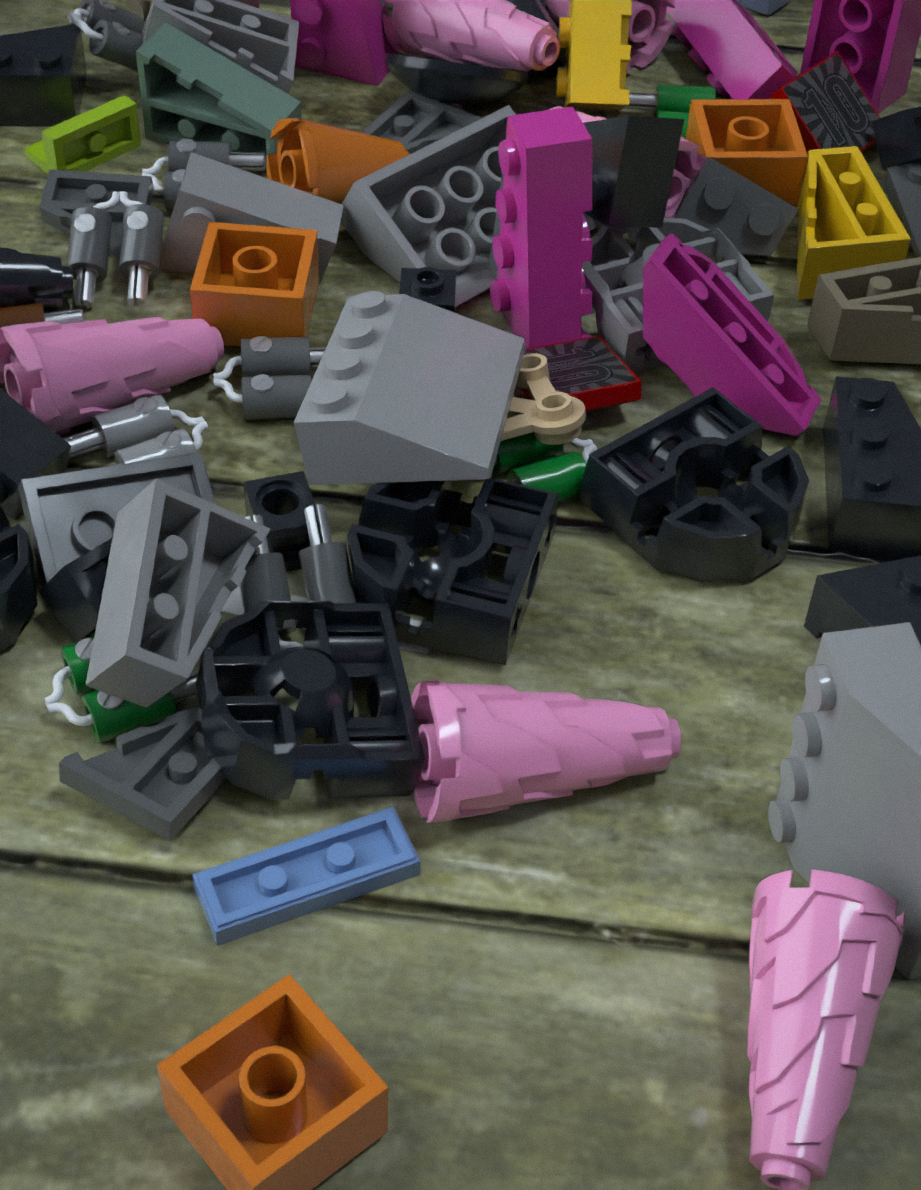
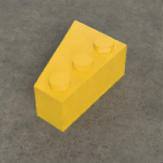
M569 0L568 17H560L558 31L560 47L567 48L566 67H557L556 97H564V108L573 106L574 109L620 111L629 105L630 90H625L627 63H630L631 45H628L629 19H631L632 0Z
M858 146L809 150L798 203L797 300L814 298L820 274L905 260L911 240Z

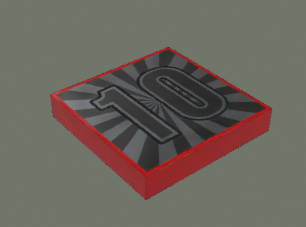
M839 51L834 52L770 94L772 99H790L807 154L809 150L858 146L861 152L876 142L872 121L879 119L880 116Z
M600 336L525 350V354L538 353L547 358L549 381L555 391L567 393L581 400L585 405V411L635 402L641 399V380ZM516 384L513 394L515 397L533 400L528 389L521 388Z

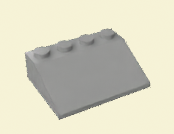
M508 105L354 182L342 202L344 206L341 223L363 254L398 282H400L401 268L419 269L422 267H432L439 270H456L455 310L490 291L491 281L497 279L488 267L497 211L496 192L500 189L502 175L498 148L500 141L506 140L507 116L516 115L512 108ZM584 214L591 234L597 229V225L590 216Z
M368 291L360 293L355 297H348L294 420V427L309 485L490 479L526 350L525 338L405 294L384 295L378 291Z
M910 622L823 633L814 666H809L806 670V695L801 712L793 717V741L788 758L782 759L780 764L781 784L777 798L769 804L768 817L770 829L776 842H784L793 868L808 883H810L811 870L839 873L877 886L899 901L896 916H900L905 911L902 945L899 947L895 968L908 980L921 979V645Z

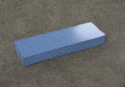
M394 807L192 875L194 889L218 946L420 875L421 861Z

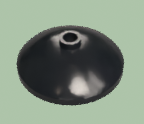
M385 54V65L389 71L410 91L466 111L467 104L482 105L497 102L518 91L528 82L529 72Z

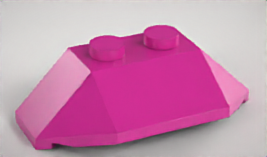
M672 233L665 237L643 266V339L653 348L658 359L667 364L687 385L694 397L714 387L760 423L762 429L795 436L804 432L821 399L812 386H807L803 369L785 340L712 259L695 248L682 244L681 240Z

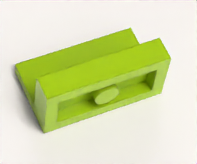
M126 95L118 97L41 131L43 140L25 147L24 151L25 156L47 174L49 169L81 172L90 170L141 146L137 103Z

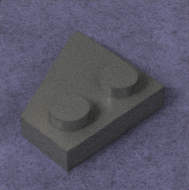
M408 91L361 133L399 141L404 145L406 151L412 154L482 119V117Z
M707 157L672 218L687 219L709 230L719 228L741 254L772 255L799 209L716 160Z
M49 169L40 203L42 220L70 235L73 211L81 207H94L98 203L107 202L112 198L113 192L120 193L125 191L128 193L127 197L129 200L139 201L142 204L151 206L154 194L152 176ZM120 199L115 207L104 210L112 217L109 254L120 259L123 216L127 208L121 203Z
M196 706L167 716L158 725L139 727L116 736L117 748L85 761H83L78 752L65 756L59 762L60 782L170 841L227 778L221 772L222 767L213 758L210 760L206 755L201 721L202 711Z

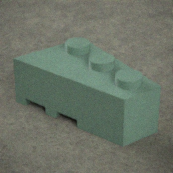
M166 22L136 51L145 138L169 144V141H180L182 139H192L198 142H231L232 152L264 153L267 165V154H276L278 139H270L271 132L277 122L285 118L302 119L301 101Z

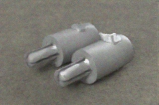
M158 394L149 398L142 397L134 403L92 417L93 429L64 438V440L71 445L68 459L101 448L107 458L115 456L116 464L114 465L197 453L196 451L202 446L203 442L201 433L208 429V425L202 416L191 418L183 411L170 410L165 399ZM173 418L179 419L185 425L194 427L192 431L194 442L185 429L175 431Z

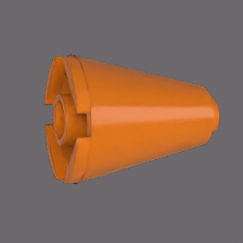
M285 118L279 120L271 132L270 139H278L276 154H267V177L270 180L342 204L354 182L410 155V153L406 151L404 145L399 141L300 118Z

